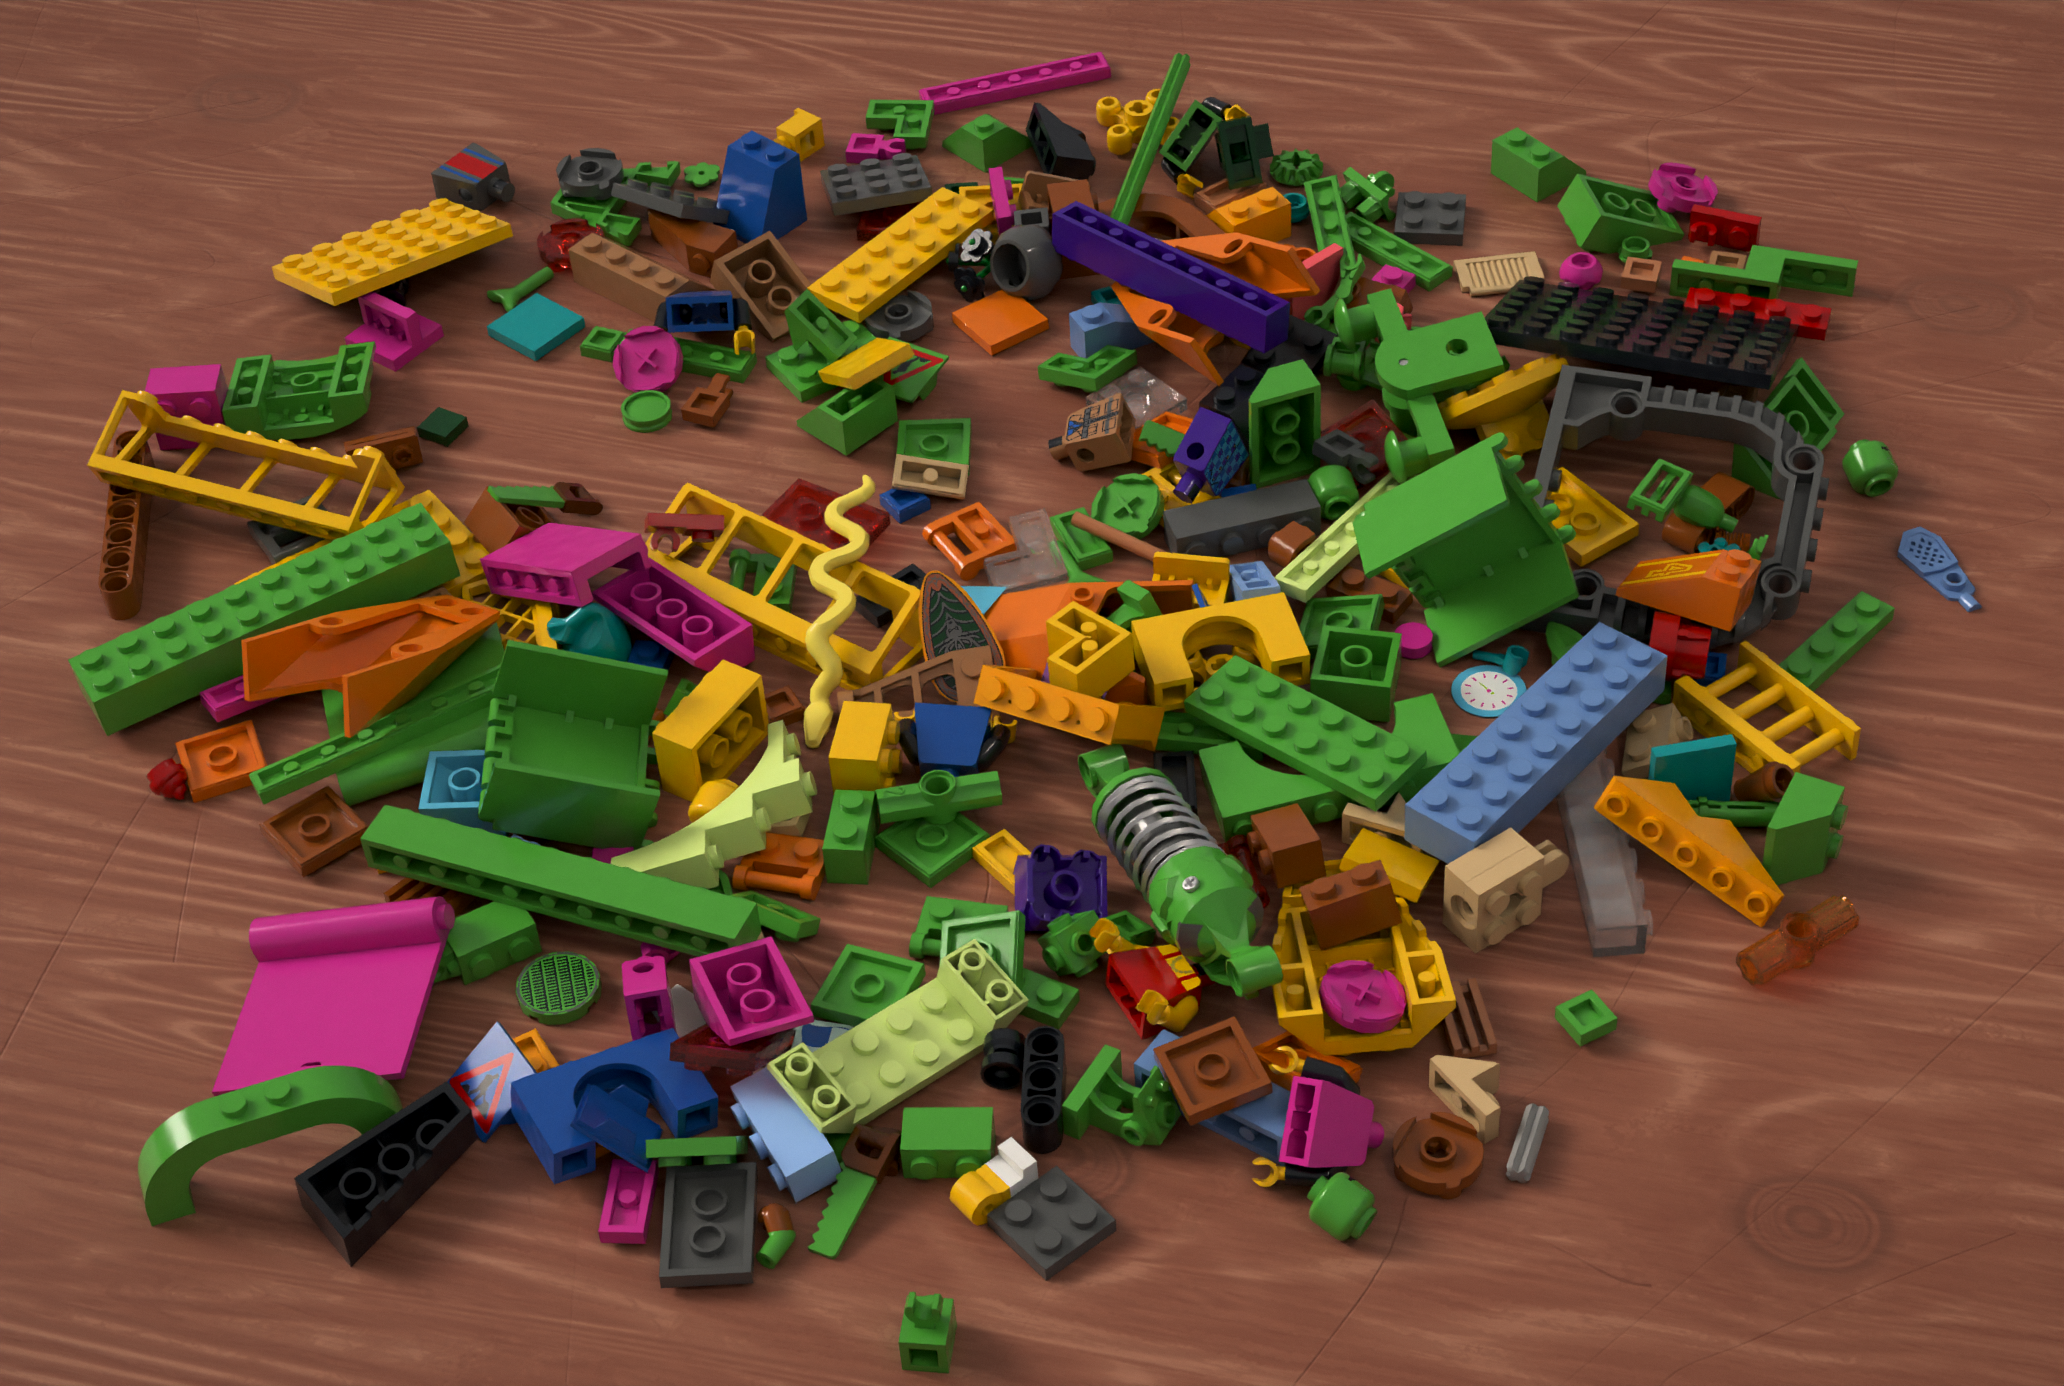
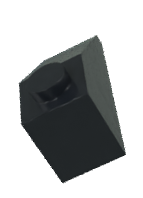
M1034 102L1026 133L1043 173L1077 180H1088L1089 176H1092L1095 172L1096 160L1092 156L1087 142L1041 103Z

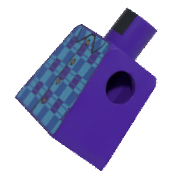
M1203 407L1199 408L1173 458V462L1182 477L1173 493L1182 501L1192 503L1199 491L1213 497L1219 495L1249 456L1232 419Z

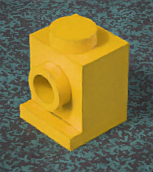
M800 108L794 110L793 117L776 127L777 138L774 139V142L799 153L800 162L825 146L822 119Z

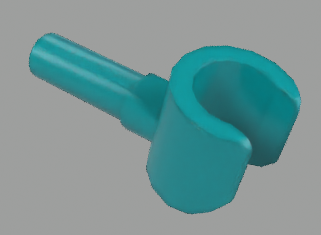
M1512 645L1507 648L1506 655L1474 650L1472 657L1476 660L1502 665L1505 673L1515 675L1527 664L1529 651L1522 646Z

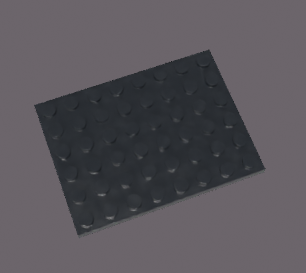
M1527 276L1524 277V280H1519L1485 317L1496 345L1767 390L1772 386L1795 343L1799 325L1791 324V319L1784 316H1770L1769 320L1755 318L1754 312L1746 310H1735L1733 314L1719 312V307L1709 304H1700L1698 309L1684 307V302L1677 299H1663V302L1649 300V296L1645 294L1629 293L1628 297L1614 295V290L1602 287L1593 288V291L1579 289L1578 284L1571 282H1559L1557 286L1545 284L1543 278Z

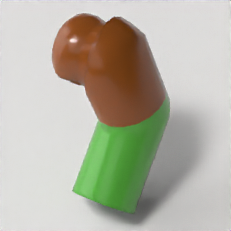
M771 1203L762 1207L757 1217L758 1223L764 1222L763 1229L767 1230L769 1238L757 1252L756 1259L768 1269L776 1267L796 1237L789 1210L778 1203Z

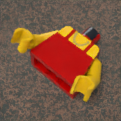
M1100 918L1089 931L1091 937L1096 938L1094 941L1096 950L1101 953L1107 951L1109 954L1105 985L1142 1040L1160 1033L1163 1029L1181 1032L1199 1012L1202 988L1215 983L1209 978L1199 963L1189 964L1178 947L1171 944L1156 947L1134 945L1119 936L1120 931L1118 927L1107 918Z

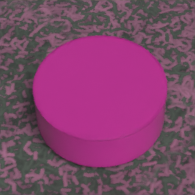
M1410 622L1400 625L1394 631V633H1402V657L1418 659L1431 652L1433 634L1426 625Z

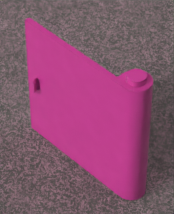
M437 896L253 919L249 929V942L252 952L259 963L213 1087V1095H222L293 1072L320 1066L357 1067L373 1072L385 1080L404 1079L450 929L453 928L455 923V914L452 906L447 904L443 897Z

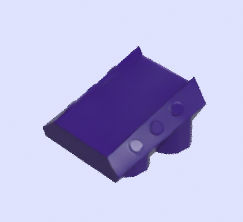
M1040 844L1033 849L1030 855L1017 856L1013 871L1015 875V911L1020 910L1026 916L1025 931H1050L1047 925L1066 913L1073 916L1076 913L1095 910L1099 919L1108 917L1106 855H1097L1093 851L1079 850L1074 855H1061L1054 846Z

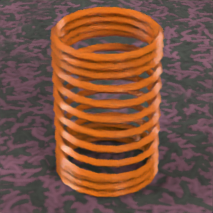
M1716 530L1715 539L1722 537V530ZM1724 531L1723 538L1727 540L1728 545L1736 543L1742 551L1747 552L1749 550L1750 533H1745V537L1744 533H1742L1740 540V532L1738 536L1737 532H1735L1733 538V532L1731 534L1727 532L1726 536V531Z

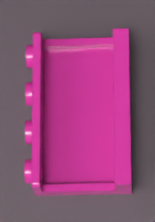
M547 523L480 559L492 594L583 607L594 601L587 579L603 570L614 567L646 571L651 568L648 548L639 533L557 523Z

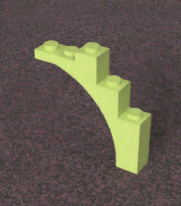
M783 720L768 724V746L761 760L746 780L729 797L683 829L640 849L612 857L611 864L619 867H629L635 871L657 877H666L695 887L710 889L719 886V869L724 868V861L766 849V832L771 831V824L813 813L812 796L817 795V787L811 771L804 772L800 759L797 758L801 756V749L796 734L788 733Z

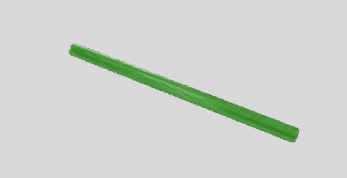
M1177 53L1172 59L1111 212V218L1126 225L1130 222L1191 66L1188 54L1182 55Z

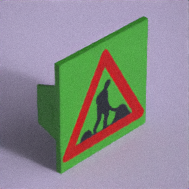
M890 336L888 337L889 340L905 342ZM909 343L915 355L878 378L895 388V397L897 399L913 403L918 396L924 401L937 385V373L949 360V356Z

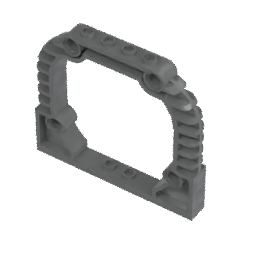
M1562 365L1534 478L1543 487L1541 493L1533 497L1539 506L1543 508L1548 504H1555V500L1550 499L1552 492L1558 493L1561 485L1562 470L1557 469L1562 449L1578 450L1586 444L1608 435L1616 440L1632 441L1641 436L1644 430L1723 440L1751 448L1772 464L1771 487L1776 496L1784 501L1774 557L1762 560L1751 604L1730 632L1691 620V622L1712 627L1709 649H1716L1720 645L1732 642L1734 645L1742 642L1743 638L1751 635L1761 628L1762 631L1768 626L1771 619L1785 620L1791 618L1798 609L1801 592L1809 593L1812 570L1805 568L1807 561H1815L1818 539L1811 538L1813 530L1820 531L1824 508H1818L1817 504L1818 500L1826 501L1829 478L1822 477L1824 455L1821 450L1813 445L1804 444L1799 430L1797 433L1785 420L1783 414L1780 412L1777 414L1764 407V403L1758 400L1754 403L1743 400L1742 396L1734 395V398L1719 396V392H1711V395L1697 393V389L1690 388L1688 391L1674 390V386L1666 385L1665 388L1652 387V377ZM1579 569L1572 571L1580 597L1517 628L1546 633L1547 624L1552 621L1568 626L1584 637L1595 625L1601 622L1631 638H1636L1639 642H1645V640L1650 641L1655 611H1665L1615 596L1617 589L1606 587L1604 579L1598 572L1591 569Z

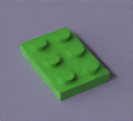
M853 320L842 322L858 339L837 360L876 339V337L861 323ZM806 341L797 351L791 345L765 356L767 368L801 403L839 387L822 381L818 371L832 363L809 341Z

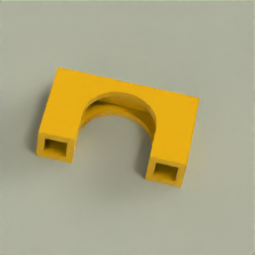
M1284 592L1131 621L1134 655L1141 675L1146 678L1147 692L1153 706L1165 708V711L1185 708L1184 700L1194 692V677L1187 660L1198 650L1212 645H1233L1244 648L1257 657L1264 670L1296 686L1310 683V653Z

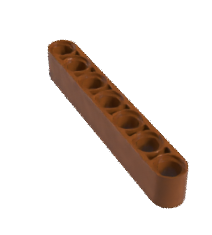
M139 430L125 431L115 438L112 458H115ZM148 441L144 443L129 462L155 468ZM109 484L98 585L108 615L115 620H126L134 617L141 609L152 495Z

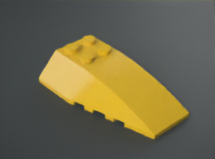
M1342 859L1324 861L1326 876L1324 877L1342 873L1339 869ZM1316 879L1284 887L1282 909L1279 910L1277 933L1274 934L1272 944L1282 968L1283 980L1281 983L1271 986L1278 1022L1281 1027L1324 1056H1347L1361 1052L1393 1051L1402 1048H1412L1456 1008V998L1442 950L1436 941L1428 939L1426 928L1419 919H1413L1409 913V905L1404 898L1395 895L1403 923L1321 951L1299 887L1310 884ZM1346 960H1356L1374 964L1373 969L1381 973L1384 970L1392 973L1404 986L1407 999L1401 1021L1391 1030L1381 1033H1360L1345 1028L1331 1019L1322 1008L1318 993L1323 976L1326 975L1327 970L1333 964Z

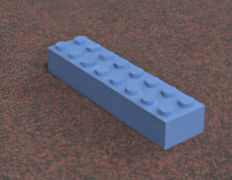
M1599 622L1405 804L1404 840L1449 864L1510 827L1519 833L1664 691L1668 655Z

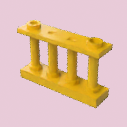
M1747 641L1740 643L1737 669L1708 686L1699 685L1687 675L1674 682L1672 703H1674L1682 717L1686 716L1691 722L1692 727L1706 738L1732 734L1737 743L1735 761L1750 773H1753L1769 762L1786 764L1793 770L1794 774L1795 772L1800 773V768L1832 748H1835L1850 761L1857 756L1861 728L1852 719L1844 716L1777 665L1765 653L1759 651ZM1746 681L1761 691L1760 694L1734 709L1727 707L1717 699ZM1774 703L1790 714L1763 731L1757 730L1746 721ZM1803 725L1819 736L1791 754L1786 753L1775 744L1776 741Z

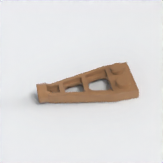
M990 645L950 651L862 688L837 692L839 714L841 713L844 701L857 702V700H862L863 702L884 703L886 692L904 686L913 688L914 704L915 702L924 703L922 690L925 684L943 675H950L955 679L958 698L956 705L984 707L973 702L982 665H994L992 648ZM915 709L892 711L893 720H895L894 712H899L900 717H909L913 715V710ZM991 709L993 723L994 717L996 715L1001 717L1000 711Z

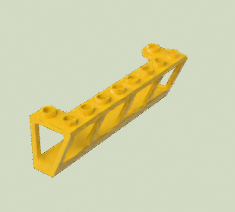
M141 390L137 393L121 391L87 464L89 469L103 483L329 540L345 537L365 528L371 523L382 520L405 488L396 471L384 457L385 454L377 448L364 446L363 449H355L352 456L343 455L341 458L330 455L327 451L318 447H311L309 450L298 447L293 442L285 439H279L278 442L268 440L253 431H247L244 434L236 432L220 423H215L214 426L203 424L198 419L187 415L178 418L164 411L157 403L158 399L154 395ZM128 406L141 422V429L115 458L105 456L106 450ZM154 433L201 443L176 473L129 462ZM215 447L264 459L240 489L188 477L208 452ZM277 463L329 475L305 505L252 493ZM341 479L364 484L350 517L317 509ZM372 487L390 490L362 525L359 520L360 514Z
M687 482L665 513L679 514L686 504L687 514L724 515V531L720 537H714V541L708 543L693 542L692 536H689L679 546L677 552H671L669 555L659 550L657 552L651 550L650 540L654 534L651 533L645 542L648 548V558L659 563L750 622L753 626L755 646L819 676L823 670L807 651L805 643L807 629L812 623L768 603L792 564L809 571L813 560L818 555L833 549ZM663 537L658 539V544L660 543ZM734 537L781 558L764 587L756 596L709 575ZM695 544L710 550L698 568L678 560ZM857 560L833 569L828 573L831 577L848 585L855 594L892 610L893 623L874 651H868L835 634L829 637V644L841 658L843 676L839 684L840 687L846 690L862 688L910 668L924 655L918 613L920 590L917 587L908 585L883 571H878ZM832 600L827 610L835 604L836 600ZM898 637H900L913 649L883 676L882 663Z

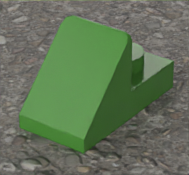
M808 289L784 311L793 347L796 351L806 341H809L833 363L858 339Z

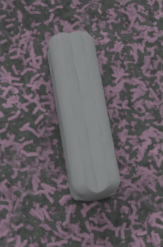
M1532 1103L1525 1108L1506 1166V1176L1511 1181L1517 1180L1520 1183H1526L1531 1178L1549 1121V1110L1545 1106H1537Z

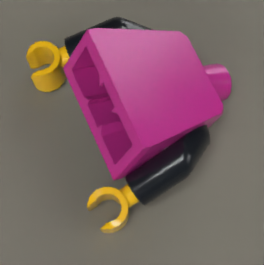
M1288 1046L1274 1049V1051L1288 1056L1289 1066L1285 1069L1271 1064L1269 1068L1273 1073L1277 1075H1284L1292 1071L1302 1073L1301 1077L1293 1076L1279 1162H1285L1286 1166H1276L1268 1158L1258 1157L1252 1163L1255 1165H1269L1271 1172L1266 1179H1251L1262 1187H1270L1277 1180H1285V1185L1313 1187L1322 1175L1329 1180L1338 1172L1346 1173L1348 1166H1361L1366 1160L1367 1148L1374 1149L1379 1147L1384 1139L1383 1126L1379 1122L1372 1121L1374 1113L1373 1102L1360 1096V1087L1343 1067L1307 1056L1306 1060L1300 1059L1296 1051Z

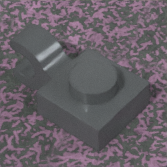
M1339 429L1314 441L1312 454L1326 461L1328 465L1348 466L1353 477L1361 484H1367L1376 478V475L1369 472L1366 467L1370 468L1378 464L1379 459L1374 454L1365 452L1366 445Z

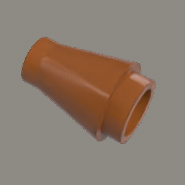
M1769 762L1748 776L1738 779L1734 784L1735 796L1739 801L1781 802L1794 776V772L1786 764Z

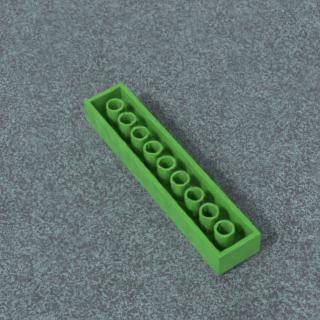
M419 503L412 507L404 508L383 520L371 523L365 528L345 537L337 538L331 543L309 553L301 554L295 559L273 569L265 570L246 581L229 586L208 598L193 602L172 614L157 618L154 622L124 633L98 647L88 649L80 655L68 659L82 694L104 732L109 736L195 697L201 691L243 675L241 640L333 612L406 601L459 577L460 572L450 541L424 506Z

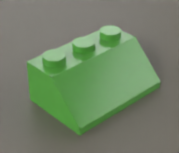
M1303 359L1269 368L1248 399L1250 484H1256V489L1308 475L1320 468V458L1312 454L1314 441L1321 437V384Z

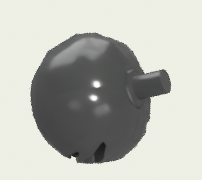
M1015 225L1004 231L994 243V248L990 255L991 273L995 282L1008 295L1023 297L1028 301L1041 299L1048 295L1060 280L1063 270L1062 255L1055 251L1052 245V235L1039 225Z

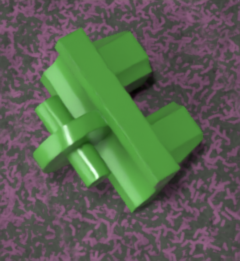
M1351 167L1343 172L1347 183L1340 188L1344 208L1347 211L1360 201L1362 203L1355 208V212L1358 216L1371 223L1380 217L1389 223L1396 217L1395 212L1388 208L1389 198L1395 194V189L1393 188L1394 177L1389 172L1379 171L1376 174L1371 173L1367 176V179Z

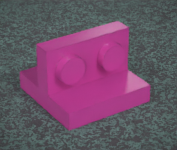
M372 291L358 297L364 324L347 335L345 342L346 345L375 341L376 350L373 361L396 372L441 339L444 333L442 325L417 314L411 308L400 305Z

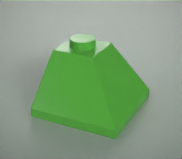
M990 114L977 117L942 141L943 148L985 173L989 171L988 168H995L1032 147L1028 136Z

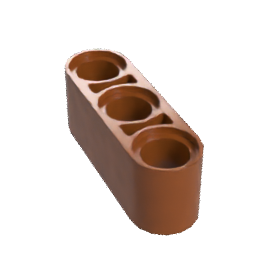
M1717 472L1700 487L1719 498L1724 505L1725 513L1738 520L1749 510L1755 496V488L1723 472ZM1673 512L1663 527L1662 540L1689 554L1698 553V546L1703 541L1710 545L1714 543L1716 530H1722V535L1725 530L1718 526L1713 529H1706L1705 527L1692 525L1679 519Z

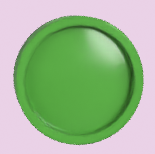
M645 390L636 392L627 397L621 405L625 426L635 432L648 433L657 431L665 427L672 419L670 399L659 391Z

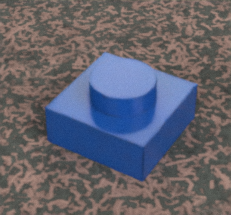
M636 640L627 662L669 671L675 653L658 642Z

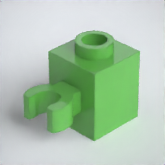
M909 1292L906 1298L898 1342L902 1370L949 1373L957 1329L954 1299L943 1298L941 1294L935 1293L934 1295L917 1296L916 1292Z

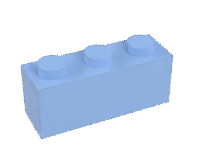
M767 1067L730 1086L736 1100V1104L730 1107L742 1130L748 1127L752 1130L753 1134L749 1136V1140L759 1159L763 1160L768 1157L772 1165L768 1166L767 1169L779 1191L787 1188L797 1203L837 1181L836 1175L842 1171L834 1150L824 1134L818 1131L769 1072Z

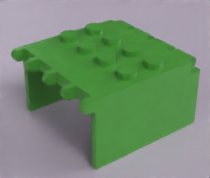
M1502 432L1490 436L1365 503V511L1359 513L1355 521L1352 522L1366 577L1370 579L1392 568L1424 608H1428L1424 610L1427 627L1430 628L1433 634L1432 646L1436 662L1440 668L1580 597L1564 544L1575 538L1576 531L1571 525H1565L1559 529H1556L1551 521L1559 517L1560 509L1554 503L1548 504L1543 508L1539 506L1533 497L1539 495L1543 487L1537 479L1523 484L1516 475V472L1520 471L1525 465L1520 455H1513L1506 460L1501 455L1499 450L1508 444V439Z
M508 640L492 690V697L498 698H493L490 701L489 727L487 729L484 754L486 759H484L482 791L480 792L478 818L481 821L493 823L492 830L601 849L633 847L634 850L654 843L651 840L644 839L648 827L657 825L658 815L654 810L660 797V783L646 778L647 763L658 764L655 748L648 747V737L652 736V732L660 723V721L651 719L667 679L668 670Z

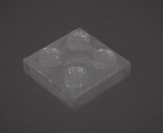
M1141 366L1107 384L1099 391L1086 396L1087 407L1110 396L1122 393L1136 419L1135 430L1144 425L1146 421H1151L1166 411L1179 415L1187 410L1186 397Z

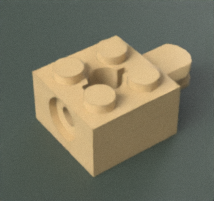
M1510 827L1445 865L1443 924L1474 953L1481 951L1489 945L1499 943L1506 935L1523 925L1531 924L1541 915L1542 889L1565 874L1569 865V857L1560 849H1557L1549 840H1545L1533 847Z

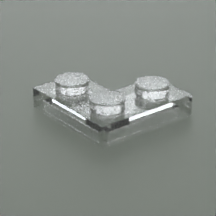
M1045 508L1009 517L1008 524L1017 550L984 558L983 566L990 586L1007 587L1002 594L1029 590L1067 580L1068 572Z

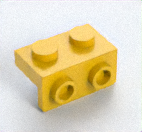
M1168 552L1154 553L1152 581L1194 580V584L1197 583L1210 606L1227 603L1230 591V560L1228 558ZM1194 594L1195 609L1200 607Z

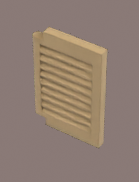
M1535 251L1453 260V267L1462 293L1469 292L1471 297L1508 293L1519 280H1524V277L1527 276L1539 277L1545 280Z

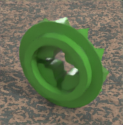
M1295 148L1291 152L1282 150L1281 155L1273 156L1272 163L1270 164L1271 176L1276 181L1286 185H1304V182L1318 179L1323 173V162L1320 161L1319 155L1310 154L1309 149L1298 151Z

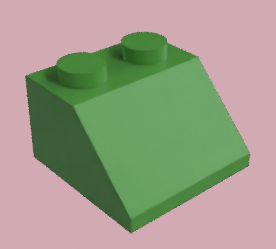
M1518 127L1492 140L1491 174L1535 202H1539L1569 186L1577 174L1586 175V170Z
M1795 772L1767 827L1762 865L1776 885L1820 874L1823 872L1829 858L1837 859L1844 838L1843 835L1838 834V830L1842 829L1848 813V806L1842 804L1844 786Z

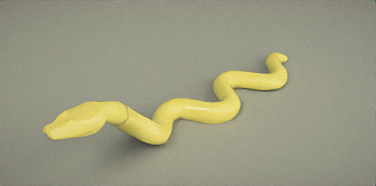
M868 475L862 476V487L834 499L827 506L824 513L825 524L831 530L847 538L850 543L818 555L813 560L808 571L812 586L820 593L836 600L835 604L820 615L807 629L805 637L807 651L823 670L810 689L811 703L804 712L805 744L813 749L820 746L822 739L829 731L833 718V709L830 705L829 697L839 686L843 676L841 658L829 644V637L852 615L856 607V597L853 590L845 583L831 577L828 573L833 569L860 559L869 548L870 535L861 525L843 517L845 512L866 502L875 493V483Z

